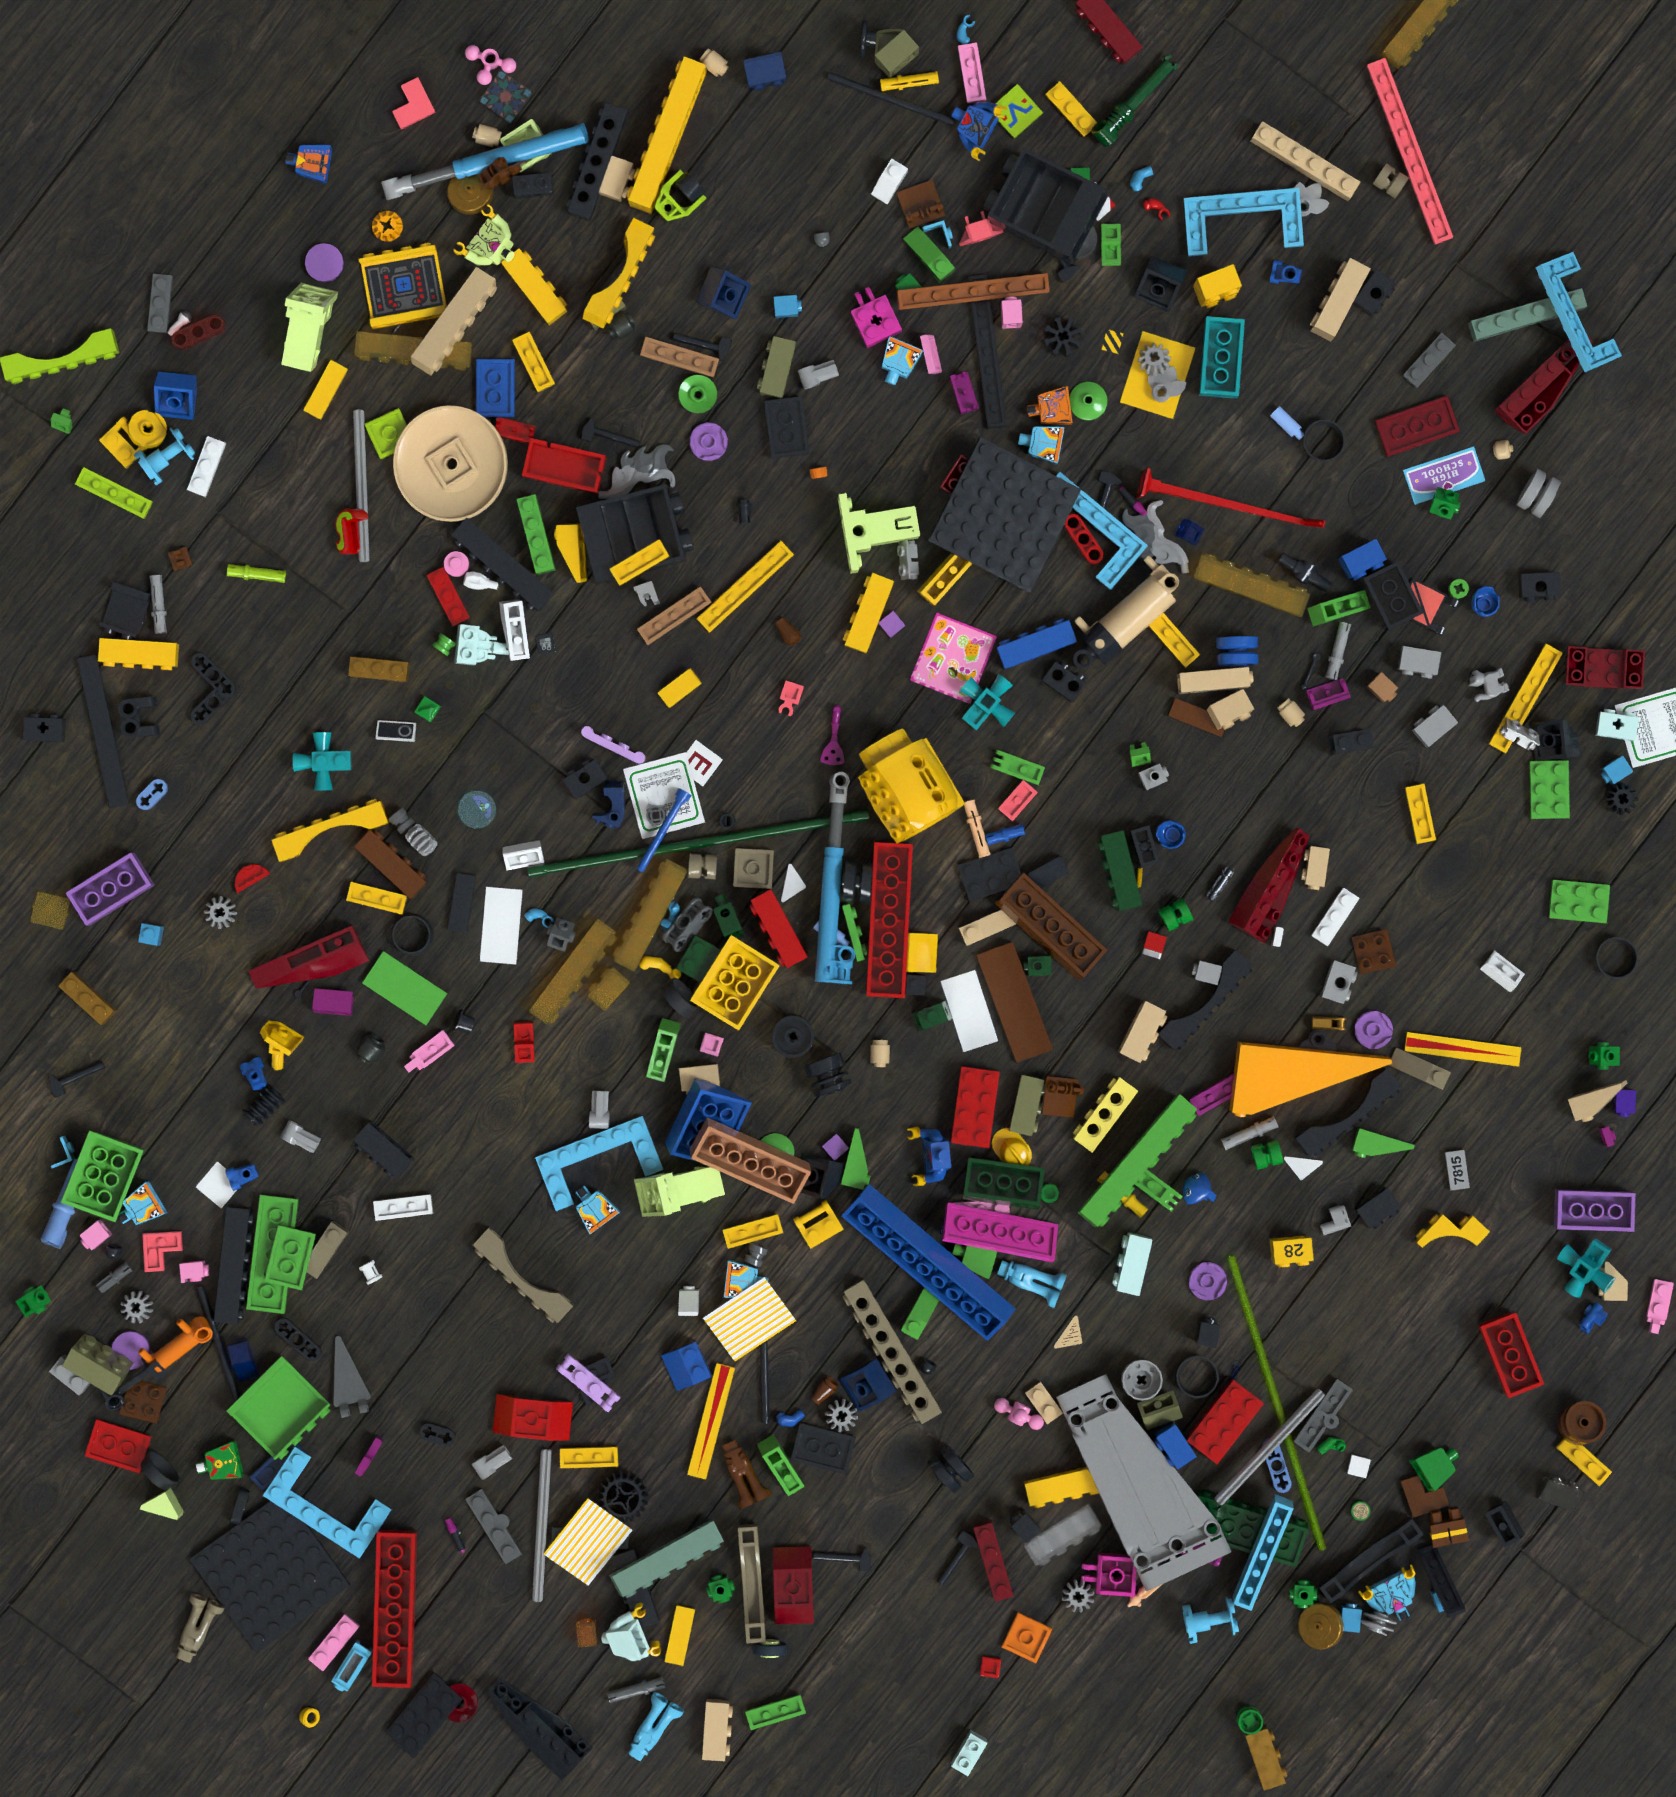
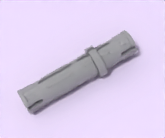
M162 575L150 576L153 606L151 616L154 620V633H167L165 623L167 613L164 609Z
M1339 622L1332 654L1328 658L1329 665L1325 678L1337 680L1340 666L1344 661L1342 658L1351 624Z
M1274 1116L1260 1123L1255 1122L1249 1128L1222 1138L1221 1141L1225 1150H1228L1254 1137L1263 1136L1264 1133L1278 1128V1124Z

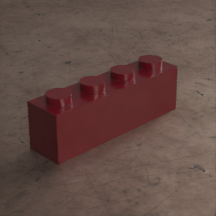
M1078 0L1076 2L1075 11L1078 16L1088 21L1087 26L1093 33L1097 32L1101 37L1099 40L1102 45L1112 50V56L1118 63L1121 62L1125 65L1142 50L1141 44L1104 0Z
M992 1520L973 1525L995 1602L1014 1597Z

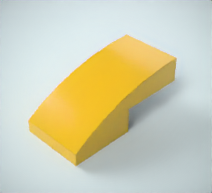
M690 668L659 691L658 694L670 708L702 683Z

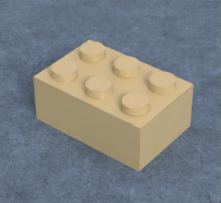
M1143 1000L1118 1052L1139 1063L1142 1060L1146 1061L1150 1053L1148 1047L1150 1043H1155L1159 1035L1156 1031L1159 1025L1163 1026L1167 1019L1166 1011Z

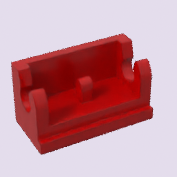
M498 417L495 428L501 438L529 444L530 438L534 437L536 426Z

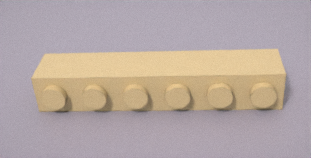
M1263 121L1250 141L1313 181L1320 183L1321 186L1347 202L1360 184V181Z
M477 267L474 269L412 354L411 361L413 365L429 375L440 369L444 357H448L451 354L455 342H459L462 339L466 327H470L473 324L474 316L478 311L481 312L484 309L485 301L496 292L495 278Z

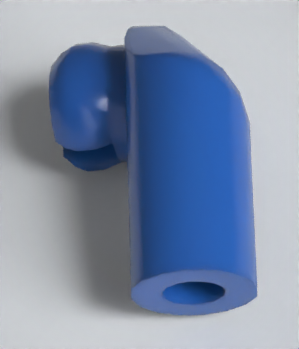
M800 1409L792 1416L780 1412L777 1414L776 1420L781 1426L793 1427L805 1417V1414Z

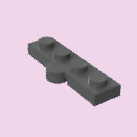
M1336 1378L1293 1442L1310 1453L1326 1427L1334 1429L1338 1426L1339 1419L1336 1414L1353 1389Z
M483 1489L467 1497L465 1500L504 1563L507 1564L522 1555L521 1550L507 1529L510 1523L509 1516L505 1513L497 1514Z

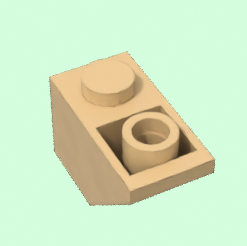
M1604 1261L1599 1270L1616 1277L1606 1293L1598 1287V1295L1601 1296L1602 1300L1627 1301L1628 1281L1608 1261Z

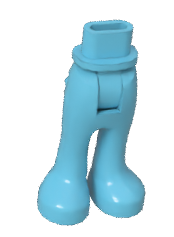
M1003 1260L997 1275L1005 1277L1004 1280H1008L1015 1286L1045 1297L1048 1305L1052 1308L1056 1305L1060 1291L1033 1282V1279L1061 1290L1067 1276L1064 1273L1051 1275L1027 1265L1014 1264L1012 1261L1008 1263Z
M657 1692L652 1694V1708L638 1728L634 1740L630 1744L632 1747L628 1754L639 1761L642 1760L644 1755H648V1751L656 1745L669 1723L673 1719L681 1717L684 1713V1710L679 1705L670 1702L660 1721L653 1728V1723L668 1703V1700Z

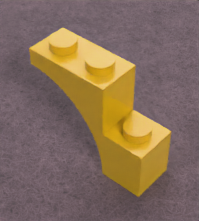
M1440 1213L1439 1215L1435 1214L1430 1219V1225L1426 1229L1422 1228L1416 1234L1417 1239L1415 1242L1423 1248L1427 1243L1436 1238L1459 1236L1477 1246L1490 1231L1472 1215L1469 1217L1465 1216L1459 1222L1460 1227L1457 1228L1448 1218Z

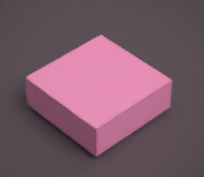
M705 1032L700 1051L718 1057L724 1038Z

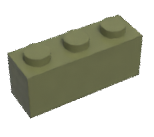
M773 336L772 341H768L766 351L769 352L768 359H764L762 370L765 371L764 377L759 378L757 389H760L761 395L783 399L796 341Z
M1021 1075L1009 1127L1010 1132L1032 1136L1033 1133L1037 1132L1039 1122L1035 1120L1037 1114H1041L1043 1103H1040L1041 1095H1044L1045 1091L1043 1079Z

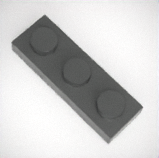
M153 274L148 332L168 334L173 284L172 275Z
M1441 333L1403 374V377L1417 389L1456 345Z

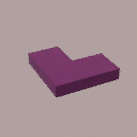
M377 1436L355 1474L362 1476L366 1472L384 1441L382 1437Z

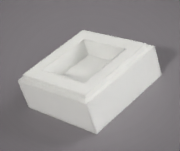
M1274 927L1271 946H1281L1283 928Z
M1351 1454L1347 1474L1366 1478L1371 1460Z

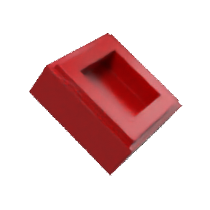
M982 1656L980 1676L999 1678L1001 1658Z

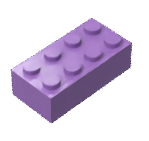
M131 852L66 892L84 924L90 926L153 887L154 883L136 854Z
M1555 1189L1554 1228L1634 1232L1636 1193Z

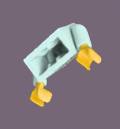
M637 1603L633 1612L629 1611L610 1624V1628L602 1634V1642L610 1645L614 1655L625 1657L630 1661H636L648 1657V1654L658 1656L661 1653L659 1641H652L649 1648L638 1619H634V1617L642 1618L645 1616L646 1609L639 1611L643 1607V1603Z

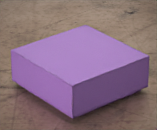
M894 611L879 622V625L890 638L905 627Z
M837 1133L822 1146L834 1161L849 1149Z

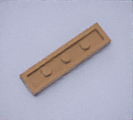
M645 337L640 354L642 357L712 378L715 376L719 362L718 358Z
M700 586L637 630L647 645H650L711 604V601Z

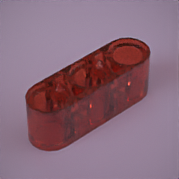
M212 315L173 333L171 341L179 350H186L222 334L226 329V323L220 316ZM215 320L221 321V326L218 329H212V323ZM197 328L203 329V335L200 337H195L194 331ZM179 336L186 337V342L183 345L177 344Z

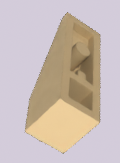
M999 910L962 926L959 930L966 946L1016 925V923L1006 913Z
M1627 1081L1617 1082L1569 1098L1568 1101L1575 1121L1582 1119V1122H1587L1594 1119L1593 1116L1627 1084Z

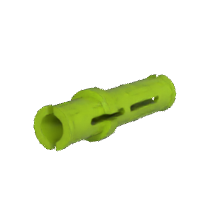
M228 564L227 576L244 578V580L259 579L285 583L286 571L250 567V565L238 566Z

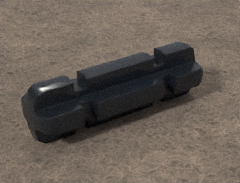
M1228 866L1223 868L1221 871L1222 875L1219 874L1211 886L1212 889H1209L1205 894L1209 900H1216L1218 892L1221 893L1229 881L1227 879L1231 878L1234 874V871Z

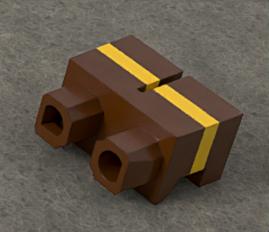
M1457 1506L1447 1508L1449 1517L1442 1518L1440 1510L1430 1511L1428 1526L1430 1543L1433 1548L1450 1545V1541L1452 1544L1469 1541L1465 1520Z

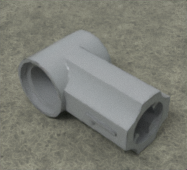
M834 360L798 370L804 389L815 387L820 382L839 376Z
M592 1091L589 1128L609 1129V1091Z
M288 1120L280 1136L286 1142L293 1145L296 1144L312 1153L315 1152L321 1141L320 1137L304 1130V1127Z
M502 1445L489 1455H484L473 1462L472 1466L481 1480H484L496 1472V1469L510 1461L512 1456L508 1449Z

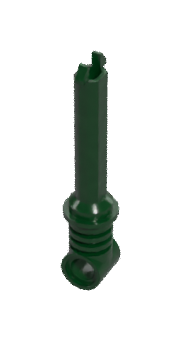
M1164 55V60L1124 103L1115 104L1112 113L1092 127V134L1103 147L1111 145L1117 139L1118 131L1124 127V124L1132 122L1133 112L1172 70H1177L1178 63L1175 62L1171 65L1168 61L1172 57L1171 55Z

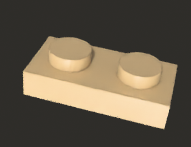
M1041 1381L1025 1392L1047 1424L1063 1414Z

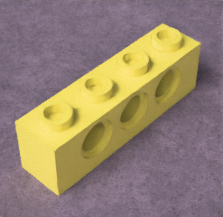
M1120 1077L1117 1080L1115 1078L1111 1080L1107 1086L1109 1088L1108 1092L1105 1095L1102 1093L1096 1101L1098 1104L1096 1108L1088 1111L1084 1117L1086 1119L1083 1125L1079 1124L1073 1132L1075 1135L1073 1139L1092 1153L1138 1092V1090ZM1113 1093H1119L1121 1096V1100L1116 1104L1110 1100ZM1102 1108L1109 1110V1116L1106 1119L1099 1117V1111ZM1090 1124L1098 1126V1131L1095 1134L1088 1133L1087 1127Z

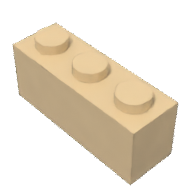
M706 1700L702 1760L725 1761L726 1756L730 1755V1744H727V1737H731L732 1725H728V1718H732L733 1706H729L730 1700Z

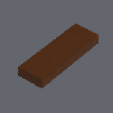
M1177 698L1174 699L1168 714L1169 717L1222 737L1224 728L1217 730L1207 710Z

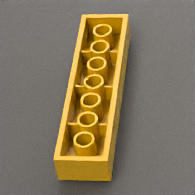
M684 57L683 61L679 60L675 70L676 79L672 78L668 88L669 97L665 96L661 106L662 115L658 114L654 124L655 133L651 132L647 142L649 143L648 151L644 150L640 160L642 161L641 169L637 168L633 178L635 179L634 187L630 186L627 193L630 207L648 214L653 212L661 187L664 184L707 73L705 64Z

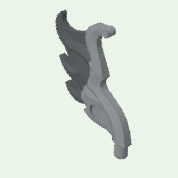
M663 444L657 446L651 453L645 454L644 450L646 447L644 446L632 458L628 457L629 450L625 452L621 458L622 469L615 467L613 471L611 489L599 491V499H610L626 495L639 481L646 484L666 478L670 481V486L674 488L675 477L668 470L665 463L666 453L668 451L673 452V448Z
M1162 500L1151 503L1146 510L1148 513L1145 516L1141 514L1138 516L1128 515V509L1123 512L1124 524L1132 529L1135 535L1148 545L1139 556L1140 558L1145 559L1147 556H1155V562L1158 564L1176 562L1180 565L1182 574L1189 573V561L1183 549L1163 536L1164 528L1155 512L1156 507L1163 504Z

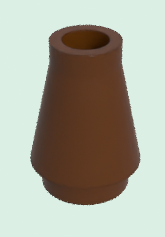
M784 617L776 622L775 625L785 644L791 647L802 639L801 632Z
M829 1376L822 1378L811 1399L820 1405L821 1402L837 1391L838 1384Z

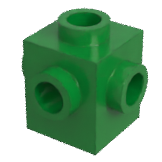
M1437 487L1429 512L1451 519L1453 514L1458 513L1461 502H1458L1459 493Z
M1597 1042V1046H1589V1065L1597 1066V1069L1609 1070V1066H1620V1047L1609 1046L1608 1042Z
M33 1286L23 1292V1297L15 1301L25 1317L34 1312L37 1315L47 1309L45 1305L51 1302L48 1293L42 1286L36 1289Z
M722 1574L711 1577L712 1580H709V1586L706 1587L709 1598L713 1597L714 1602L719 1601V1603L729 1601V1597L733 1596V1591L735 1590L732 1579L729 1580L728 1575L723 1576ZM723 1587L724 1592L718 1593L717 1588Z
M1300 1579L1298 1582H1292V1587L1289 1588V1599H1292L1293 1604L1297 1605L1298 1608H1308V1605H1313V1600H1317V1589L1314 1588L1312 1583H1309V1580ZM1302 1592L1307 1593L1306 1598H1301Z

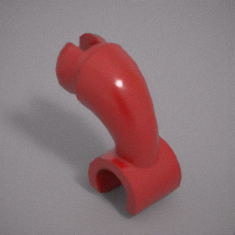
M1149 198L1143 201L1145 210L1148 211L1151 208L1159 210L1158 217L1160 221H1163L1162 213H1167L1170 218L1169 210L1159 200Z

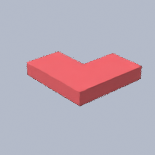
M418 77L401 85L409 103L392 112L402 130L436 112Z
M182 1231L143 1233L145 1272L165 1271L164 1252L183 1250Z

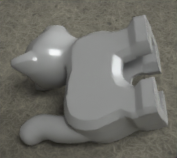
M1502 668L1486 673H1481L1478 670L1472 672L1469 678V686L1477 687L1483 684L1485 691L1484 694H1477L1474 697L1475 702L1488 700L1498 696L1500 693L1509 691L1506 682L1498 683V679L1504 676Z

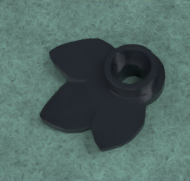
M1319 1029L1313 1030L1309 1034L1308 1039L1299 1046V1048L1337 1051L1334 1042L1329 1040L1326 1033ZM1317 1035L1321 1037V1041L1318 1043L1314 1041Z

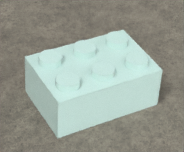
M1128 1232L1127 1236L1123 1235L1121 1247L1124 1250L1123 1254L1118 1256L1117 1265L1119 1271L1114 1273L1112 1282L1117 1291L1140 1296L1153 1241L1151 1237Z

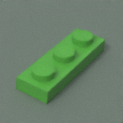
M850 904L844 905L842 907L857 962L865 960L864 956L867 955L865 944L861 945L859 937H862L861 929L854 922V919L857 918L855 907H850Z
M801 1694L746 1710L745 1713L750 1729L754 1730L806 1714Z

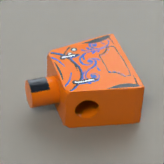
M1068 386L1037 396L1038 404L1027 405L1028 417L1040 415L1041 424L1072 425L1073 423Z

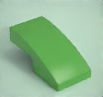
M1101 224L1102 266L1121 265V224Z

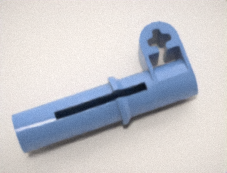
M74 1159L56 1203L52 1204L53 1211L40 1239L42 1243L61 1249L67 1236V1224L71 1215L75 1213L74 1207L61 1203V1200L77 1162L76 1159Z

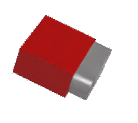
M1148 932L1142 954L1160 959L1167 937Z

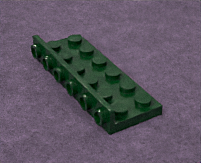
M1198 1489L1197 1497L1220 1524L1229 1547L1251 1553L1268 1508L1264 1506L1255 1507L1244 1500H1240V1502L1232 1500V1497L1223 1505H1219L1214 1499L1216 1494L1213 1491ZM1290 1517L1273 1561L1293 1567L1297 1566L1309 1530L1306 1520L1295 1517V1519ZM1210 1523L1207 1525L1206 1530L1209 1534L1213 1535L1216 1533L1217 1527L1215 1524ZM1218 1535L1210 1539V1541L1212 1542L1218 1538H1221V1535Z

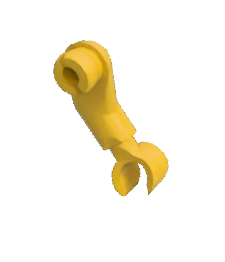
M644 956L639 962V966L643 970L649 967L659 968L662 972L667 973L671 979H679L681 976V971L678 969L672 970L671 966L662 958Z

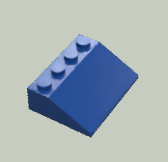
M695 1078L665 1141L670 1155L693 1160L691 1159L689 1149L707 1117L739 1131L752 1102L711 1082Z

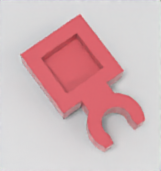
M785 681L780 699L785 702L779 707V713H782V709L787 707L790 710L788 716H792V704H799L804 686Z

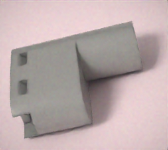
M1338 1205L1329 1208L1332 1221L1320 1225L1323 1235L1351 1227L1345 1206Z

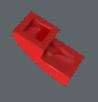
M533 1021L514 1022L515 1063L535 1062Z

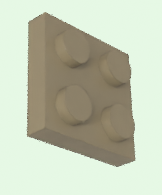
M735 848L733 887L772 889L774 850Z

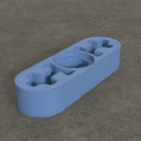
M1270 1438L1265 1439V1440L1263 1441V1443H1262V1446H1263ZM1279 1445L1274 1450L1275 1455L1279 1453L1280 1456H1273L1270 1459L1267 1457L1265 1460L1275 1489L1278 1492L1285 1493L1291 1488V1480ZM1274 1460L1282 1462V1467L1278 1471L1271 1468V1463ZM1285 1471V1475L1282 1474V1479L1287 1481V1484L1282 1489L1281 1486H1277L1280 1480L1278 1476L1274 1478V1474H1281Z

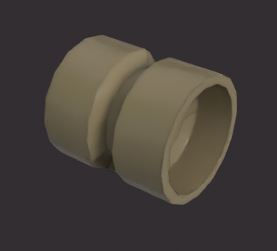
M1386 163L1373 185L1381 190L1386 189V193L1395 199L1409 177L1401 172L1396 173L1395 168Z
M690 853L689 878L704 876L705 879H716L717 855L706 854L705 857H702L701 854Z

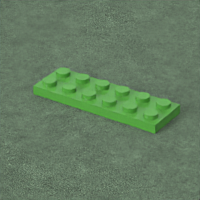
M260 1195L246 1307L248 1310L285 1314L288 1287L265 1282V1277L278 1225L296 1228L299 1199Z

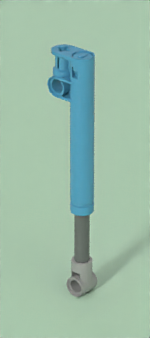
M581 123L571 128H562L535 138L468 156L461 160H454L453 165L415 176L409 174L399 179L397 177L381 181L386 200L403 196V193L414 192L416 188L454 177H457L459 180L466 176L480 174L498 157H504L507 160V165L571 148L572 146L589 142V137L585 124Z
M844 772L833 774L829 780V802L832 804L828 847H825L815 982L852 984V981H850V970L853 968L855 951L849 946L836 945L843 864L842 856L844 848H840L844 804H846L847 787L850 782L849 776ZM837 776L843 778L844 783L842 786L836 784L835 779ZM844 949L849 952L847 960H843L841 957V952Z

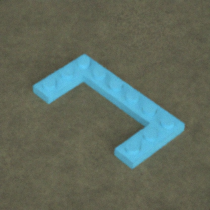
M1299 188L1184 198L1188 257L1208 255L1205 226L1206 216L1282 210L1284 248L1304 246Z
M1571 252L1536 267L1538 276L1544 284L1547 295L1551 299L1555 312L1559 316L1563 329L1567 333L1571 346L1584 372L1621 357L1622 355L1614 339L1592 347L1560 279L1581 270L1574 253Z
M1061 472L1056 475L1060 479L1076 486ZM1081 490L1072 508L1120 548L1096 576L1102 584L1111 590L1148 545Z
M643 1116L535 1157L556 1211L574 1204L561 1168L632 1141L645 1177L663 1170Z
M294 1447L263 1496L360 1558L392 1509L375 1499L355 1531L345 1526L290 1490L311 1456Z

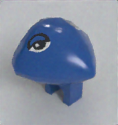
M1199 1172L1185 1180L1183 1198L1187 1205L1196 1204L1202 1200L1207 1201V1199L1214 1202L1217 1195L1211 1191V1184L1207 1175Z

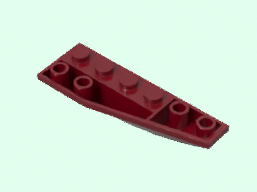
M1568 339L1494 410L1508 425L1523 434H1527L1554 407L1580 364L1570 340Z
M1297 827L1274 850L1245 890L1228 921L1230 924L1265 944L1286 904L1310 837L1308 834Z
M350 926L248 972L255 988L258 989L335 976L368 962L369 958L355 926Z

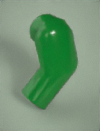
M1328 1437L1316 1449L1322 1455L1329 1449L1342 1452L1345 1450L1346 1444L1341 1438Z

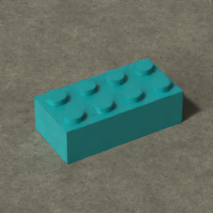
M1206 316L1204 321L1199 396L1235 399L1239 397L1245 319Z

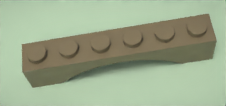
M489 1227L473 1244L475 1247L474 1251L481 1258L485 1256L489 1260L488 1264L497 1271L499 1269L503 1273L502 1277L511 1284L513 1282L518 1286L516 1290L525 1297L527 1295L532 1299L530 1303L538 1310L540 1308L546 1312L545 1317L552 1323L554 1321L558 1323L574 1306L561 1292L538 1288L522 1278L509 1261L504 1239L492 1228Z
M758 1524L738 1525L746 1643L766 1642Z

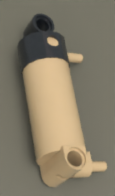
M1147 556L1144 561L1153 572L1145 581L1091 627L1081 617L1075 620V623L1084 632L1080 638L1085 643V646L1074 654L1072 659L1074 666L1077 669L1083 670L1088 668L1096 659H1099L1104 665L1111 661L1129 642L1176 602L1171 593L1178 587V577L1170 573L1163 564L1158 566L1150 556ZM1165 579L1172 580V588H1168L1165 585ZM1081 654L1085 655L1088 659L1085 665H1081L1077 661V657Z

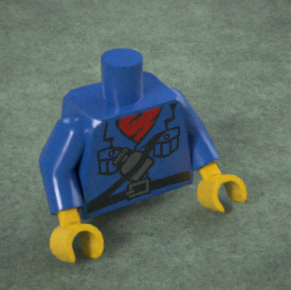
M988 101L976 102L974 105H970L967 111L959 107L955 108L951 117L960 121L957 128L959 138L974 159L980 161L978 159L980 152L985 155V151L982 148H984L999 118H1005V116L1001 115V111L1003 109L1007 110V107Z
M917 1126L908 1128L907 1130L913 1133L912 1136H908V1139L912 1140L919 1137L922 1139L925 1175L912 1176V1178L918 1179L917 1184H913V1186H924L926 1183L943 1180L946 1171L951 1168L948 1140L943 1138L936 1129L920 1130Z

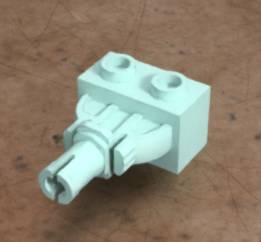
M460 624L457 629L454 663L476 665V663L487 659H495V655H488V653L509 655L508 650H506L508 649L507 643L489 641H496L497 637L490 636L487 632L480 630V626Z

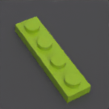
M84 467L75 485L145 519L153 503Z

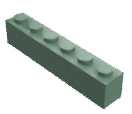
M1582 288L1567 292L1576 312L1587 307ZM1547 298L1472 320L1468 325L1473 342L1559 316L1555 312L1551 299Z
M709 1520L609 1576L619 1595L628 1598L636 1594L638 1588L643 1587L644 1589L651 1586L653 1580L658 1577L663 1579L669 1576V1571L685 1567L687 1561L700 1559L707 1550L714 1551L718 1549L720 1543L724 1542L714 1521Z

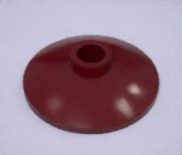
M455 1684L451 1687L463 1698L464 1706L460 1707L458 1704L447 1719L452 1722L462 1723L471 1719L476 1713L478 1698L470 1686Z

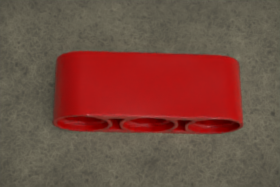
M1076 514L1068 515L1064 523L1065 530L1085 560L1092 565L1098 564L1103 558L1102 549L1082 519ZM1069 519H1076L1078 526L1070 528L1068 526ZM1084 534L1089 538V542L1081 544L1078 541V537ZM1092 550L1097 551L1099 559L1091 560L1089 552Z

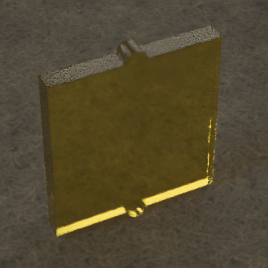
M37 891L35 904L32 905L33 913L30 922L64 930L66 917L69 916L70 899Z

